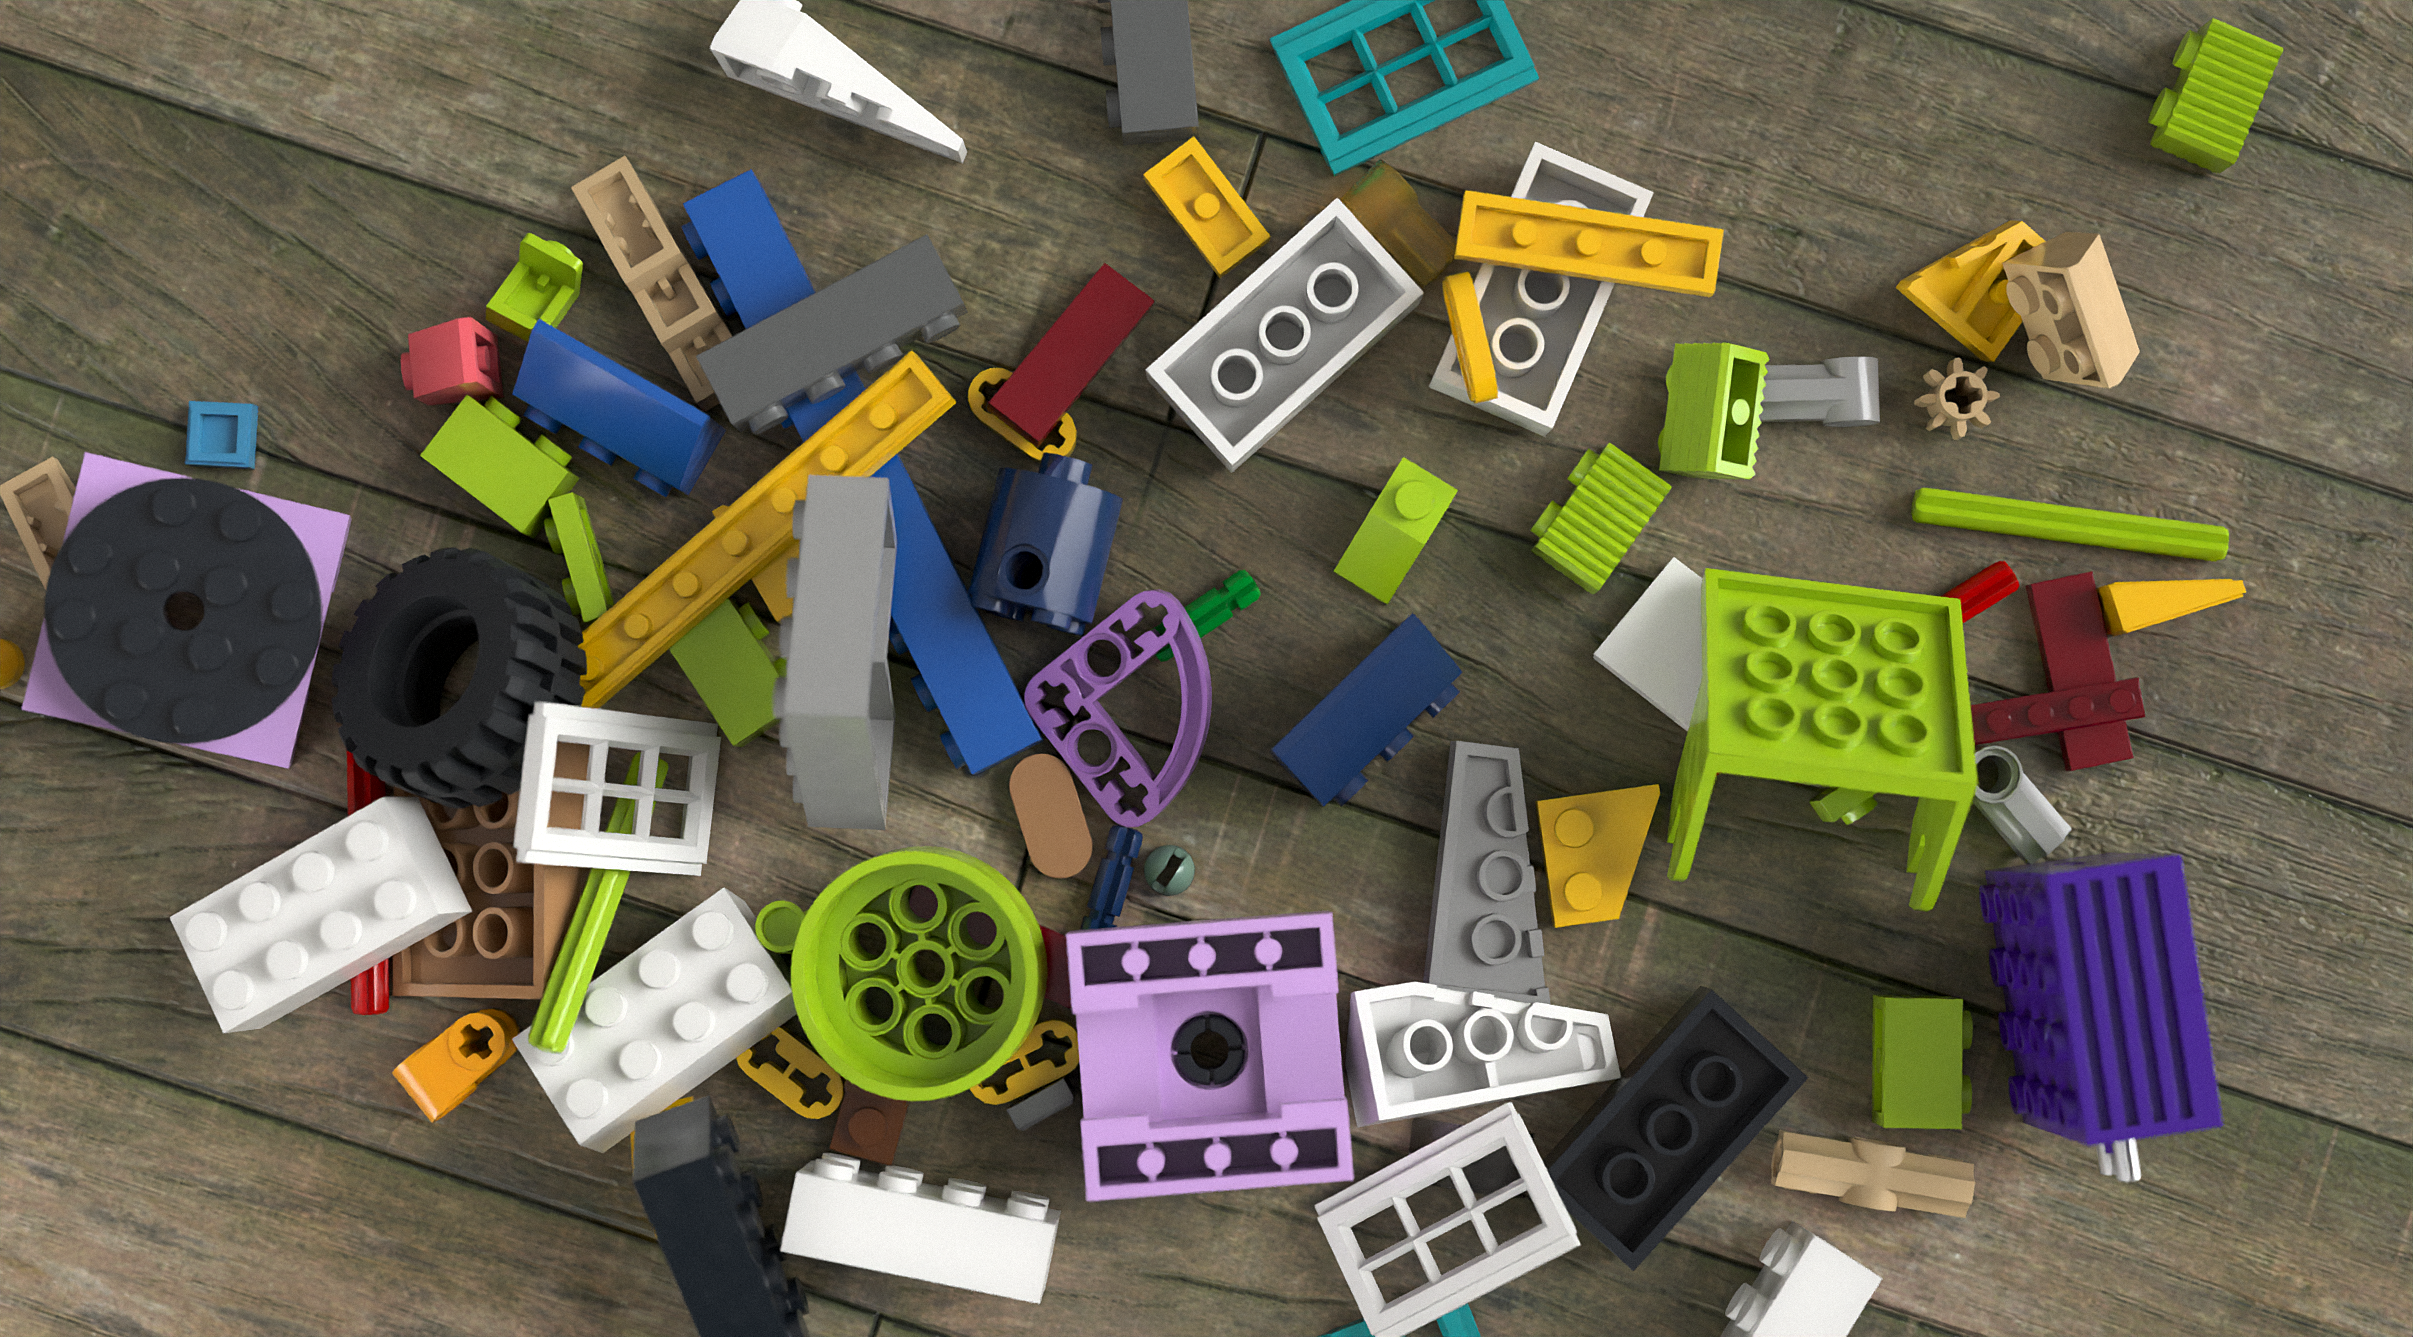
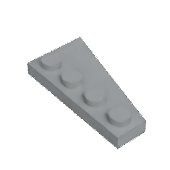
M1451 741L1423 983L1437 985V988L1466 993L1480 992L1492 994L1494 997L1551 1005L1549 988L1545 987L1542 956L1545 955L1542 931L1538 929L1533 893L1536 891L1534 867L1530 865L1526 837L1529 827L1519 748L1462 741Z

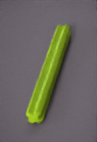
M1925 487L1916 490L1911 508L1912 520L1916 523L2214 562L2225 558L2229 543V531L2223 526Z
M641 752L636 753L632 757L622 785L637 786ZM659 756L655 788L662 789L669 766ZM617 797L605 832L632 834L636 799ZM653 801L652 814L655 809L657 801ZM590 869L528 1034V1042L537 1049L554 1054H561L566 1049L631 870Z

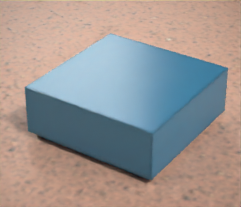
M189 401L185 464L193 467L255 469L258 406L245 403Z

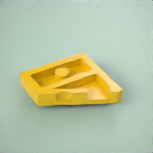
M2010 220L1902 279L1896 286V289L1980 360L1994 362L2023 322L2021 315L2014 310L2008 299L2006 286L2009 281L2002 263L2046 241L2023 221Z

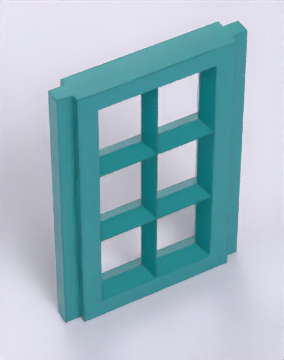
M1351 0L1269 39L1277 61L1334 177L1539 81L1540 78L1535 70V65L1504 0H1476L1483 16L1437 37L1423 8L1424 5L1435 0ZM1410 12L1425 43L1378 65L1363 34ZM1489 27L1504 58L1457 79L1443 48ZM1351 40L1365 71L1319 93L1305 61ZM1431 55L1445 86L1398 107L1383 76ZM1371 83L1386 114L1339 135L1325 104Z

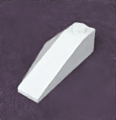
M740 0L714 36L710 49L728 77L957 162H964L967 150L962 138L810 16L800 12L802 4L797 0Z
M1416 981L1351 993L1345 1066L1357 1128L1621 1078L1608 1014L1538 1002L1531 1004L1494 997L1492 994L1480 992L1466 993L1437 988V985Z

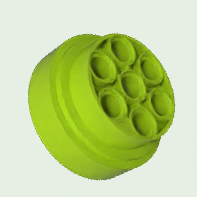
M933 846L906 847L882 853L853 866L838 876L822 891L808 910L795 940L791 963V988L798 1018L808 1039L825 1062L845 1079L864 1090L880 1096L907 1101H928L959 1094L976 1086L997 1071L1017 1052L1031 1033L1043 1005L1047 983V956L1044 940L1033 911L1021 893L1000 872L976 857L960 851ZM915 885H924L935 893L938 900V909L933 918H921L912 911L909 905V897ZM972 912L986 913L994 920L997 935L992 944L984 945L977 943L969 935L967 922ZM863 923L876 924L885 933L887 944L882 955H872L862 948L859 941V931ZM920 950H933L942 957L945 964V974L941 981L933 982L921 976L916 965V959ZM989 976L1000 983L1004 992L1003 1003L1000 1007L988 1008L977 1000L974 993V985L978 977ZM870 987H880L886 990L892 997L894 1009L890 1018H879L869 1011L866 1005V994ZM927 1014H939L948 1020L952 1028V1038L949 1044L938 1045L927 1038L923 1029V1022Z

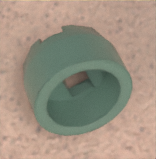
M1163 845L1156 848L1149 854L1144 865V876L1148 885L1155 892L1165 896L1178 895L1184 892L1191 885L1195 875V865L1192 857L1186 850L1176 845ZM1174 854L1182 859L1183 862L1165 887L1157 882L1156 878L1165 869L1170 857Z

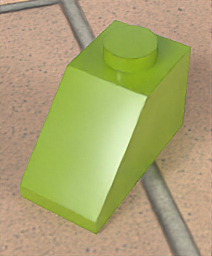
M1403 457L1333 572L1387 605L1458 490Z

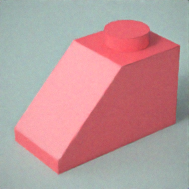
M472 317L457 318L408 334L409 352L401 354V373L406 390H413L415 399L430 406L459 403L466 395L471 396L477 401L487 400L490 396H493L495 399L503 398L498 336Z

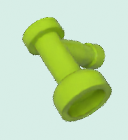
M780 900L769 903L760 911L756 919L755 931L758 940L765 948L772 952L792 955L797 934L808 910L803 911L796 904L789 901Z

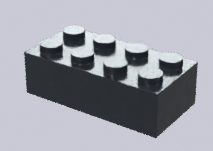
M1700 986L1620 1074L1621 1078L1616 1079L1542 1160L1566 1210L1633 1272L1808 1079L1798 1067L1712 989Z
M708 1095L635 1121L632 1183L699 1336L810 1337L803 1318L804 1315L809 1314V1306L804 1289L798 1277L788 1279L781 1262L787 1260L786 1252L780 1251L782 1237L775 1223L765 1226L758 1210V1208L764 1206L762 1192L753 1170L749 1169L742 1172L736 1159L735 1153L740 1152L741 1147L730 1116L726 1114L719 1117L711 1097Z

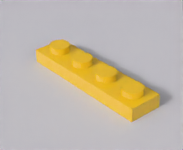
M1465 190L1454 259L1712 297L1715 293L1724 229Z

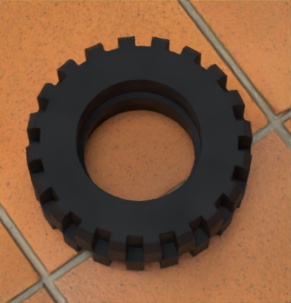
M456 547L439 549L430 552V557L423 554L402 564L403 572L400 574L394 572L387 574L375 585L378 589L375 596L371 600L363 599L354 612L358 619L351 632L344 631L339 644V648L343 651L341 662L333 666L331 682L335 688H338V696L331 698L335 721L343 724L338 728L346 750L353 753L356 763L367 773L433 803H440L450 808L464 809L471 805L481 807L502 799V792L511 795L521 789L529 714L534 715L535 702L582 706L585 690L579 683L580 676L587 674L586 652L578 647L584 640L577 618L572 616L570 605L561 594L550 589L548 584L482 550L473 548L459 550ZM479 640L478 660L469 685L454 706L440 717L441 695L449 672L463 652Z

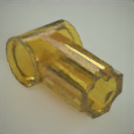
M1378 160L1339 198L1376 241L1423 290L1455 260L1456 241L1417 203L1419 199L1412 187L1385 161Z

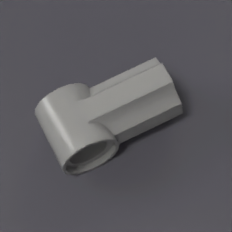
M1839 357L1822 360L1819 365H1765L1768 373L1763 377L1766 386L1761 390L1765 397L1760 403L1763 412L1758 417L1761 422L1823 421V426L1856 427L1880 423L1878 358Z
M1997 745L1974 746L1976 765L1982 758L1987 756L1995 762L1999 775L1993 788L1986 792L1977 785L1972 803L2026 865H2032L2059 846L2072 829L2023 773L2022 765L2014 753L2007 748Z

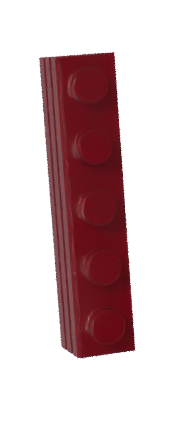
M2139 677L1970 705L1974 745L2146 717Z

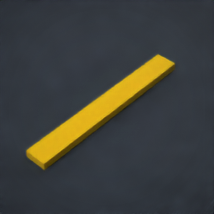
M911 350L582 632L584 642L578 645V647L586 652L587 674L580 676L579 685L584 687L585 690L581 707L599 709L797 540L793 537L795 500H806L809 475L870 477L957 403L914 351Z

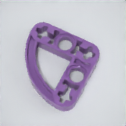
M1156 589L1143 591L1133 596L1038 672L1027 684L1024 699L1025 707L1031 718L1106 814L1119 825L1139 827L1161 813L1179 794L1193 773L1203 751L1209 730L1212 688L1206 653L1191 618L1179 600L1171 593ZM1145 602L1151 608L1160 605L1165 606L1169 614L1164 617L1162 622L1167 630L1163 635H1160L1156 629H1153L1137 638L1134 642L1142 647L1144 651L1136 656L1130 640L1120 631L1116 630L1114 625L1121 620L1125 631L1134 628L1145 617L1144 612L1140 608ZM1097 640L1111 641L1118 647L1121 653L1120 667L1111 676L1096 674L1088 664L1087 654L1089 648ZM1170 644L1181 682V718L1172 751L1162 770L1156 776L1098 700ZM1046 681L1053 687L1060 684L1067 686L1070 693L1063 700L1074 716L1080 714L1084 707L1091 715V718L1073 726L1066 737L1059 730V726L1070 720L1058 707L1047 711L1041 703L1047 696V692L1043 687ZM1096 729L1108 736L1111 742V753L1105 763L1092 765L1081 758L1078 752L1079 737L1086 730ZM1123 757L1131 768L1119 773L1130 787L1133 788L1142 784L1148 791V794L1142 800L1147 809L1144 813L1136 807L1130 808L1127 811L1121 807L1119 801L1124 797L1125 792L1115 778L1110 780L1105 787L1098 779L1099 776L1114 769Z

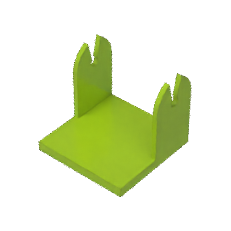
M1705 568L1701 583L1702 678L1673 789L1667 843H1672L1673 849L1667 877L1670 881L1684 882L1688 877L1717 772L1919 797L1912 823L1906 872L1917 874L1909 906L1915 911H1930L1933 909L1940 894L1978 785L1961 600Z

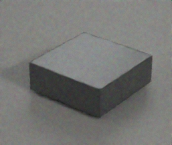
M1065 1075L1011 1104L1007 1112L1017 1130L1021 1129L1023 1131L1072 1104L1077 1093L1069 1078Z

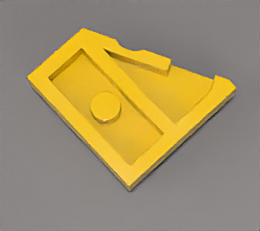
M1659 784L1535 801L1553 927L1558 928L1619 919L1660 796Z

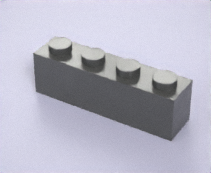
M1098 0V3L1111 2L1113 24L1110 27H1100L1104 66L1116 65L1118 89L1106 90L1109 128L1122 127L1124 146L1189 140L1193 136L1199 139L1187 0Z
M926 234L700 353L696 358L731 424L740 432L751 428L754 434H759L785 421L789 417L785 409L808 397L811 404H816L839 393L846 387L843 378L864 367H866L869 374H872L894 364L903 357L900 348L923 336L928 344L951 334L960 327L957 318L968 313L930 238Z

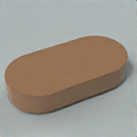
M1034 754L1028 756L1014 768L1010 777L1009 789L1029 856L1034 866L1041 873L1049 877L1062 879L1074 876L1081 872L1090 861L1093 842L1073 776L1067 765L1052 755Z

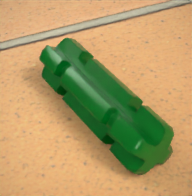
M1246 570L1237 571L1222 581L1224 587L1218 591L1213 587L1184 607L1200 638L1233 617L1232 611L1239 607L1242 611L1259 599L1261 595L1260 589ZM1163 622L1153 628L1160 635H1163L1167 630ZM1170 644L1155 655L1159 661L1166 662L1174 657Z

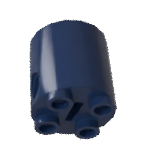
M1043 453L1038 473L1014 468H999L968 591L969 594L973 595L970 606L986 610V613L1020 622L1024 621L1026 611L1033 612L1031 620L1034 622L1045 624L1050 629L1083 636L1086 624H1092L1123 498L1088 486L1092 464L1063 455ZM1043 568L1040 582L1033 587L1036 574Z

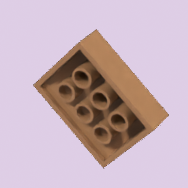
M559 741L556 745L553 777L586 781L590 745ZM394 786V797L419 798L472 912L393 955V996L542 999L591 867L517 861L518 848L514 847L520 790L511 795L502 792V799L481 807L471 805L462 809L433 803ZM551 791L547 827L581 830L585 794Z

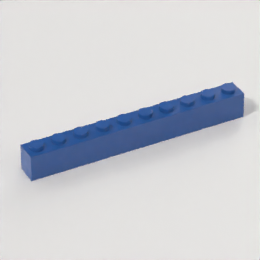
M752 169L683 203L691 221L682 225V230L698 260L709 256L720 276L711 281L710 285L725 314L729 316L738 312L746 329L816 293L773 206ZM857 372L843 378L846 387L834 396L816 404H811L807 397L786 408L785 410L789 417L781 423L783 428L786 429L795 424L803 442L809 439L865 391ZM897 453L870 476L889 479L897 536L889 639L898 655L910 651L920 671V674L911 678L912 684L927 712L936 708L940 710L949 731L939 736L955 768L959 769L967 764L971 774L978 775L1044 740L1034 720L1029 715L1025 702L977 608L970 606L972 598Z

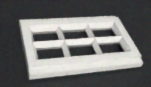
M535 702L534 715L529 714L514 847L518 848L517 861L701 876L702 863L707 864L721 737H717L718 724ZM557 741L590 745L586 781L553 777ZM608 747L641 750L637 786L604 783ZM659 753L689 756L685 791L655 788ZM551 791L585 794L581 830L547 827ZM602 796L636 799L632 834L598 832ZM653 801L684 804L680 839L649 836Z
M1512 1102L1503 1104L1314 1205L1319 1215L1317 1217L1370 1333L1372 1336L1375 1335V1337H1403L1581 1245L1567 1210L1520 1114H1517ZM1506 1145L1521 1178L1477 1201L1462 1168ZM1450 1175L1465 1208L1420 1231L1405 1198ZM1527 1190L1543 1223L1498 1246L1483 1213ZM1394 1205L1408 1234V1238L1365 1260L1351 1227ZM1471 1219L1486 1252L1441 1275L1426 1242ZM1415 1249L1429 1282L1386 1304L1371 1271Z

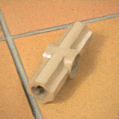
M1786 1130L1779 1131L1777 1141L1774 1144L1771 1162V1184L1789 1190L1806 1191L1812 1194L1820 1193L1838 1196L1839 1201L1884 1211H1896V1207L1966 1218L1969 1206L1972 1204L1975 1187L1974 1164L1958 1158L1906 1151L1905 1146L1867 1138L1849 1136V1140L1844 1141Z

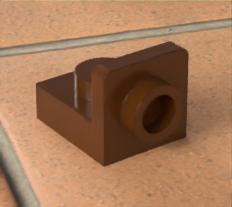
M846 1079L843 1088L845 1094L829 1149L891 1166L894 1163L910 1101L874 1094Z

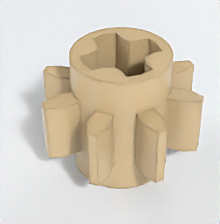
M1954 358L1949 361L1947 366L1948 377L1945 378L1940 372L1933 369L1923 375L1925 382L1932 388L1928 394L1914 400V405L1927 407L1932 417L1926 426L1928 431L1940 425L1951 426L1953 440H1959L1965 437L1967 420L1981 429L1991 423L1989 416L1982 410L1986 404L1998 399L2000 393L1987 391L1986 385L1982 380L1988 371L1985 366L1973 373L1963 371L1961 359ZM1955 388L1957 395L1968 397L1969 405L1958 410L1956 403L1946 402L1945 393Z

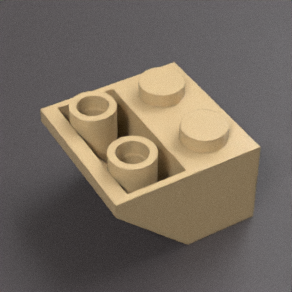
M2064 232L2003 262L2002 264L2009 281L2006 286L2008 299L2014 310L2021 315L2029 338L2027 343L2028 356L2035 369L2041 373L2042 378L2102 388H2111L2121 383L2140 351L2100 234Z

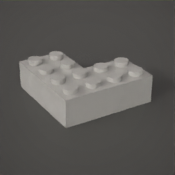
M809 475L806 500H795L793 509V537L800 540L799 558H789L787 565L786 591L788 598H794L793 617H783L781 621L780 654L781 657H787L786 677H776L773 694L774 717L781 718L780 744L781 747H787L786 767L787 775L793 776L794 803H803L808 827L885 830L896 717L887 662L897 552V536L889 479Z

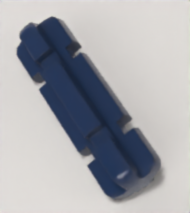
M1113 825L1110 828L1104 849L1108 850L1106 859L1101 858L1087 907L1091 908L1089 917H1083L1080 930L1117 927V925L1113 924L1115 916L1120 917L1134 871V867L1130 866L1132 858H1138L1143 841V835L1140 831L1122 825Z

